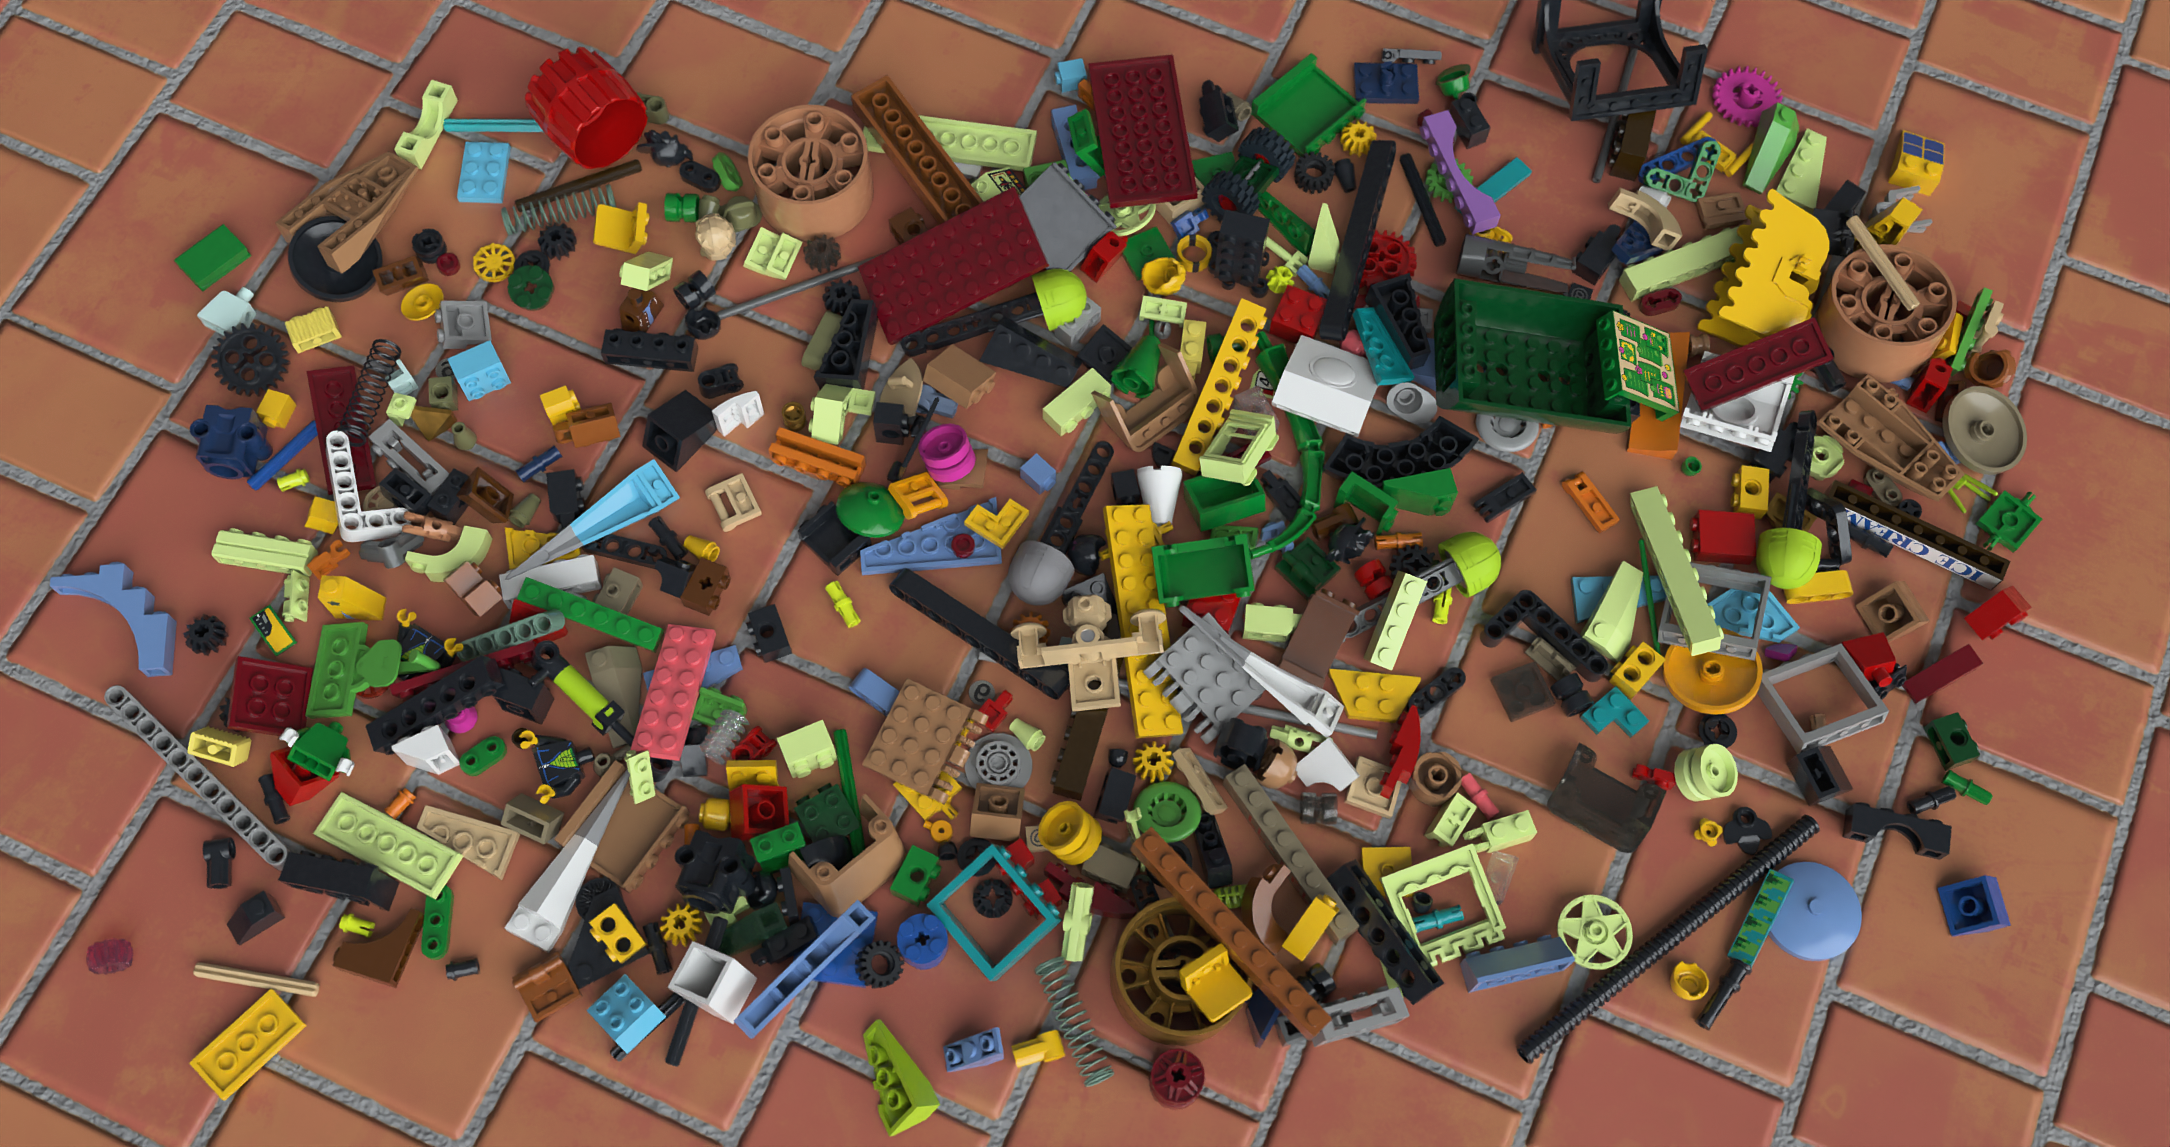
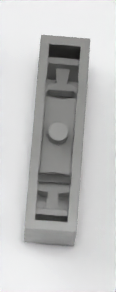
M390 419L368 437L373 444L371 449L379 457L384 455L388 459L386 461L392 469L397 468L402 471L403 474L429 492L432 498L449 475L440 464ZM398 440L403 444L406 451L427 469L422 473L426 481L399 454L403 447Z
M1384 986L1374 990V994L1368 995L1367 992H1362L1353 996V1000L1347 1001L1346 997L1333 1001L1332 1006L1326 1007L1325 1003L1319 1004L1332 1020L1311 1039L1314 1047L1396 1024L1409 1017L1410 1015L1399 987L1389 989L1388 986ZM1377 1003V1006L1371 1009L1373 1016L1346 1023L1344 1026L1334 1030L1342 1025L1340 1017L1366 1010Z

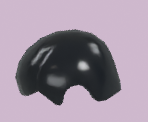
M706 307L701 311H695L692 308L685 315V325L692 337L698 340H706L718 334L721 329V319L716 312L708 310Z
M753 872V875H757L754 877L757 886L755 891L747 896L749 906L753 910L768 908L773 905L777 898V882L770 872Z

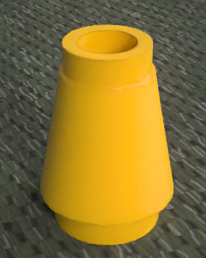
M689 535L684 541V547L698 559L702 557L714 562L719 556L720 548L713 541Z

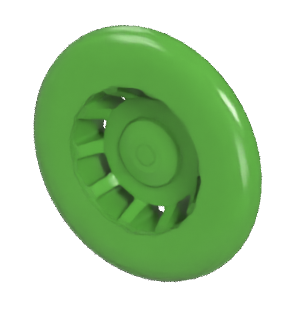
M1163 781L1147 786L1139 793L1133 805V810L1139 807L1142 818L1136 821L1140 831L1145 833L1152 827L1166 842H1177L1187 838L1196 830L1201 819V807L1197 797L1187 787L1175 782Z

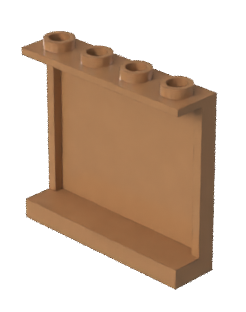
M617 760L613 762L554 840L560 847L564 848L624 774L626 768ZM628 780L590 867L630 894L633 889L636 890L641 885L646 871L652 869L659 860L658 855L661 851L667 849L674 840L673 835L679 828L682 829L687 824L690 813L686 806H680L656 789L654 797L634 804L633 796L630 795L631 788L630 781Z

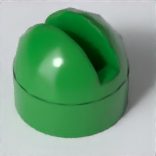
M1693 456L1688 457L1681 464V471L1686 476H1694L1702 469L1699 459Z

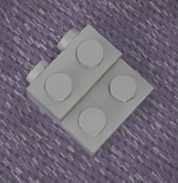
M440 301V308L435 309V322L440 323L441 329H437V341L442 342L443 349H466L467 344L480 345L489 340L492 341L487 301Z

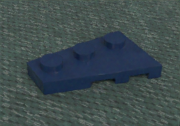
M1636 220L1611 249L1616 254L1617 259L1625 265L1660 255L1664 251V249L1651 245L1648 232Z

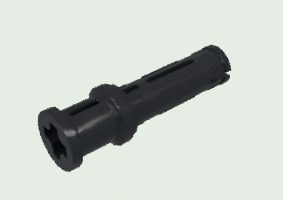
M1732 958L1730 968L1725 975L1720 976L1717 990L1695 1020L1703 1029H1711L1714 1021L1733 993L1740 991V984L1746 975L1752 973V969L1743 961Z

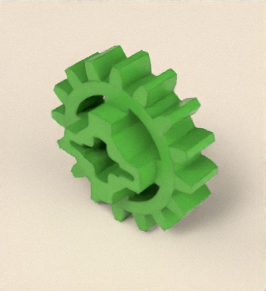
M1455 159L1463 176L1473 185V176H1470L1471 169L1465 170L1466 164L1462 163L1459 165L1458 159ZM1432 163L1431 168L1428 169L1425 184L1429 185L1427 191H1434L1433 198L1440 196L1441 202L1446 198L1449 203H1452L1454 196L1452 192L1448 191L1443 174H1440L1437 165Z

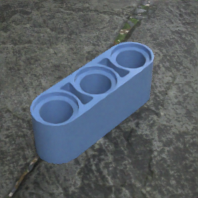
M863 668L848 686L855 695L886 717L900 692L867 668Z

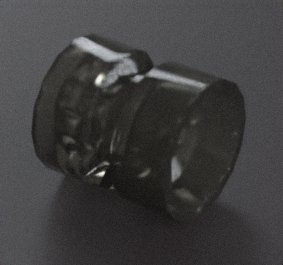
M1301 792V824H1315L1317 821H1320L1323 825H1336L1338 815L1336 793H1322L1320 796H1317L1315 792Z

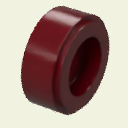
M444 253L438 257L436 266L442 275L452 276L459 271L460 262L456 255Z
M964 533L956 535L951 542L952 552L959 558L971 556L975 550L974 539Z

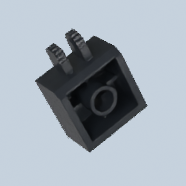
M499 668L505 685L497 689V692L491 696L494 697L503 711L542 725L554 702V698L549 692L550 689L544 684L545 682L542 680L538 685L532 687L528 683L530 678L522 676L523 674L513 668L508 670Z

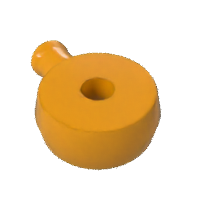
M926 820L923 825L924 828L930 830L931 838L938 843L946 840L949 841L953 835L951 824L945 820L936 821L934 824Z

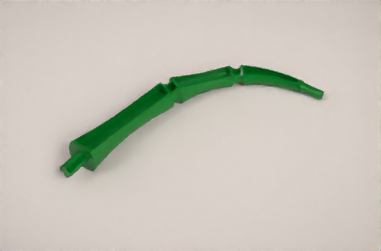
M1260 331L1255 336L1259 337L1257 345L1261 353L1256 357L1255 363L1276 393L1289 358L1284 343L1273 346L1266 333ZM1285 410L1284 412L1290 424L1297 450L1302 453L1299 457L1303 478L1302 494L1299 502L1301 508L1297 509L1292 521L1278 536L1266 542L1265 545L1250 550L1251 559L1277 551L1296 540L1313 524L1317 518L1315 512L1320 509L1322 469L1325 461V451L1320 449L1323 441L1314 421Z

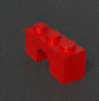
M1022 838L1005 848L1012 854L1010 859L1015 865L1020 864L1027 870L1035 864V858ZM998 862L995 863L1001 875L1004 876L1006 874L1010 879L1009 886L1016 896L1020 894L1025 901L1022 905L1030 917L1034 915L1037 920L1044 917ZM1049 878L1037 884L1043 890L1044 894L1042 897L1047 903L1051 901L1056 907L1062 905V897Z

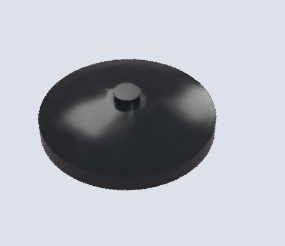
M324 216L307 222L294 234L288 249V264L296 283L308 294L330 302L351 301L366 294L376 284L372 271L382 267V251L376 238L361 258L344 273H340L327 265L317 246L347 222L338 216Z

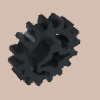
M1418 544L1415 545L1414 549L1406 545L1405 551L1399 548L1396 553L1397 555H1393L1392 563L1389 566V570L1393 571L1390 577L1395 579L1398 571L1415 576L1440 563V561L1433 560L1434 552L1426 553L1427 547L1419 550ZM1433 576L1427 580L1428 588H1432L1433 584L1437 583V577Z

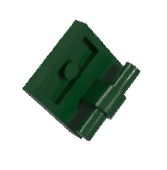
M1307 537L1291 552L1287 550L1282 555L1283 559L1275 565V570L1308 601L1315 590L1319 591L1340 572L1341 567L1334 561L1330 563L1325 560L1327 554Z

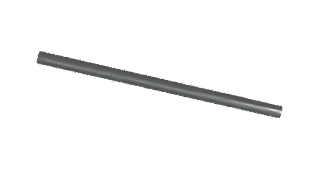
M1630 47L1618 92L1627 91L1638 50ZM1620 115L1610 116L1592 179L1594 183L1601 182Z
M879 255L716 313L723 320L858 272V266Z

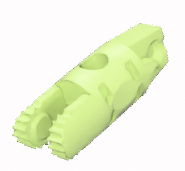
M1286 724L1285 728L1272 725L1269 734L1270 738L1279 739L1290 748L1305 753H1310L1316 748L1311 746L1312 741L1322 743L1327 739L1323 735ZM1296 738H1302L1303 741L1299 742Z

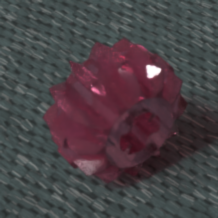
M113 938L96 942L88 947L86 963L89 971L94 972V974L103 973L106 975L108 973L115 974V972L124 971L126 968H129L132 965L134 956L131 942L126 941V939L116 940Z

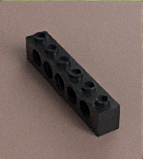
M482 655L366 725L365 727L374 752L386 755L395 754L391 746L397 744L401 738L412 737L420 733L427 726H436L446 720H451L457 717L458 713L462 710L475 706L478 703L477 701L495 694L497 689L505 685L496 659Z
M1356 859L1345 863L1327 878V881L1359 924L1358 932L1368 941L1374 955L1382 961L1387 968L1389 976L1396 981L1402 990L1403 996L1412 1005L1422 1001L1445 984ZM1351 887L1355 891V896L1351 892ZM1365 908L1368 909L1370 916L1367 915ZM1380 929L1383 930L1385 937L1380 933ZM1395 950L1399 953V958L1396 956ZM1409 971H1411L1414 974V979L1411 977Z

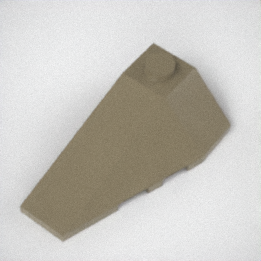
M606 646L585 653L594 687L610 703L614 700L625 711L620 723L635 736L639 723L640 687L643 673L637 648ZM613 729L608 732L613 749L628 745Z

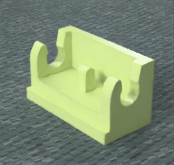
M1143 295L1139 321L1152 319L1179 324V327L1183 328L1187 303Z
M1458 792L1455 793L1451 799L1442 805L1423 836L1428 839H1437L1440 842V847H1452L1477 806Z

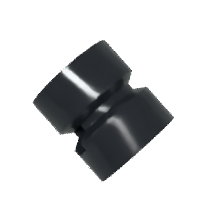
M700 270L690 275L688 282L682 281L673 288L676 297L688 311L692 308H697L701 304V300L706 301L716 293L709 279Z
M1577 673L1560 679L1550 687L1555 698L1562 700L1561 708L1567 718L1581 713L1594 704L1588 691L1582 690L1584 684Z
M1318 962L1305 971V976L1299 975L1295 978L1317 1003L1320 1001V996L1327 997L1337 989L1330 974Z

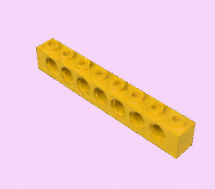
M1241 298L1170 466L1181 468L1182 471L1196 476L1198 471H1201L1199 458L1204 455L1214 440L1215 430L1220 431L1225 418L1221 416L1224 409L1229 410L1234 398L1230 397L1233 389H1238L1242 377L1238 376L1241 368L1246 370L1251 357L1247 356L1249 349L1254 350L1259 337L1255 335L1258 328L1262 330L1267 320V317L1264 316L1266 308ZM1246 323L1250 325L1251 331H1244L1241 328V324ZM1232 344H1240L1243 348V351H1235L1232 347ZM1229 363L1233 365L1235 371H1226L1224 364ZM1223 384L1226 391H1217L1215 385ZM1214 404L1218 411L1215 413L1209 412L1206 405ZM1198 425H1207L1209 428V432H1200L1198 429ZM1192 444L1199 446L1200 453H1192L1189 446Z

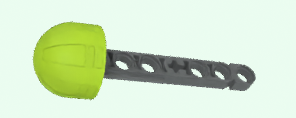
M1463 532L1440 543L1438 551L1442 562L1415 575V577L1425 581L1430 577H1437L1436 586L1428 588L1426 583L1418 605L1453 586H1456L1459 592L1466 598L1488 588L1498 577L1501 568V556L1495 543L1490 538L1477 532ZM1390 591L1355 608L1360 613L1358 616H1355V626L1347 632L1345 638H1352L1377 625L1381 610L1384 608ZM1369 609H1374V618L1372 620H1365V612Z

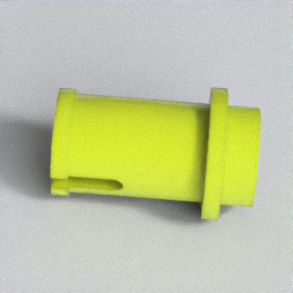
M299 468L294 473L277 478L278 486L282 492L299 485L306 486V483L310 482L307 471L305 469L300 470Z
M353 913L349 915L344 914L339 924V928L343 929L344 933L350 931L370 938L373 931L363 927L368 929L375 928V922L354 917Z

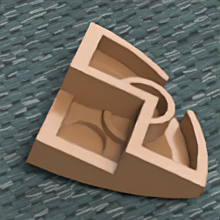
M988 449L973 450L976 461L970 473L953 482L943 483L938 481L939 488L961 490V487L983 488Z

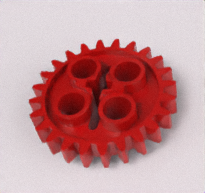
M1375 230L1370 251L1373 252H1369L1359 289L1366 286V292L1368 293L1370 286L1408 273H1410L1411 277H1414L1415 269L1417 268V254H1414L1415 248L1410 247V241L1403 242V235L1396 238L1395 232L1387 235V230H1384L1383 234H1379L1378 230Z

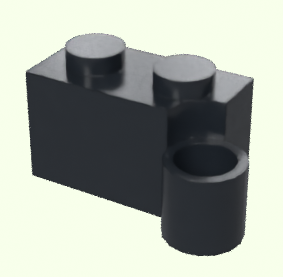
M1469 92L1462 94L1460 99L1452 101L1449 108V113L1456 125V132L1466 149L1485 143L1491 128L1476 105V96Z

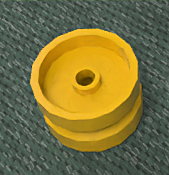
M1064 801L1051 807L1042 817L1038 827V838L1040 843L1062 862L1076 865L1088 860L1096 852L1102 839V829L1100 823L1077 803Z

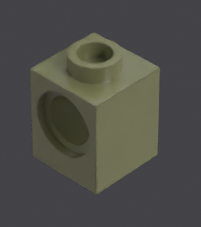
M452 376L428 378L429 403L431 407L452 411L458 410L457 385Z

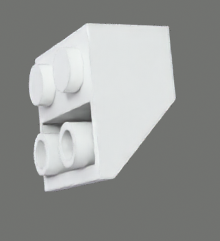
M439 725L427 726L420 733L412 737H403L398 740L397 744L391 746L393 751L406 765L438 775L458 766L460 762L451 739Z

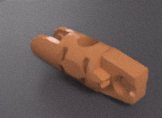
M406 511L404 512V519L420 523V526L404 525L401 532L450 542V539L460 540L463 528L453 525L451 521Z

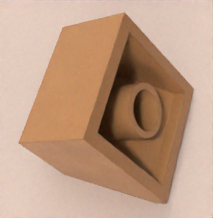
M1895 581L1855 605L1872 634L1884 632L1888 642L1907 635L1930 621L1905 581Z
M977 783L972 809L970 836L983 839L1017 841L1020 835L1025 788Z

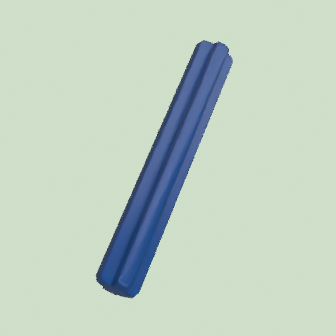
M315 420L308 424L247 480L248 485L252 489H260L318 435Z

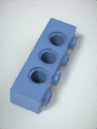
M1076 105L1052 109L1051 124L1061 158L1066 160L1071 178L1073 180L1077 179L1085 187L1084 190L1097 188V179H1100V176L1075 153L1071 133L1068 131L1070 128L1067 118L1078 113Z

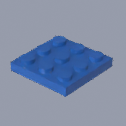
M803 903L801 919L808 915L812 917L819 936L838 919L831 916L821 904ZM869 911L875 919L811 981L866 988V985H864L866 981H860L858 978L861 976L860 972L856 973L855 971L858 968V965H855V960L859 959L857 954L862 951L864 946L874 942L878 912ZM805 948V949H803L802 951L796 953V954L794 955V957H793V962H794L807 948Z

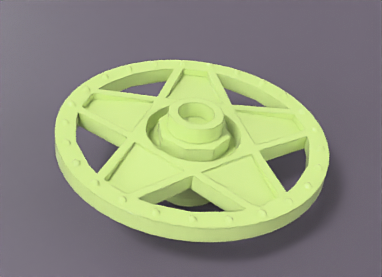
M1108 195L1099 201L1100 205L1098 206L1103 213L1108 211L1115 218L1114 224L1117 226L1116 228L1119 226L1126 228L1122 230L1112 229L1111 231L1117 236H1125L1140 230L1152 219L1156 210V204L1110 209V205L1107 203L1109 202ZM1149 209L1148 214L1141 221L1139 214Z
M1599 895L1578 897L1567 904L1561 912L1557 923V936L1561 937L1574 955V962L1582 967L1594 970L1613 967L1625 958L1631 948L1633 931L1630 920L1625 911L1609 898ZM1582 902L1581 918H1565L1571 908ZM1597 902L1610 906L1618 914L1603 916ZM1625 927L1626 942L1622 950L1614 935ZM1564 933L1578 940L1575 954L1567 945ZM1597 951L1612 960L1605 963L1588 962Z

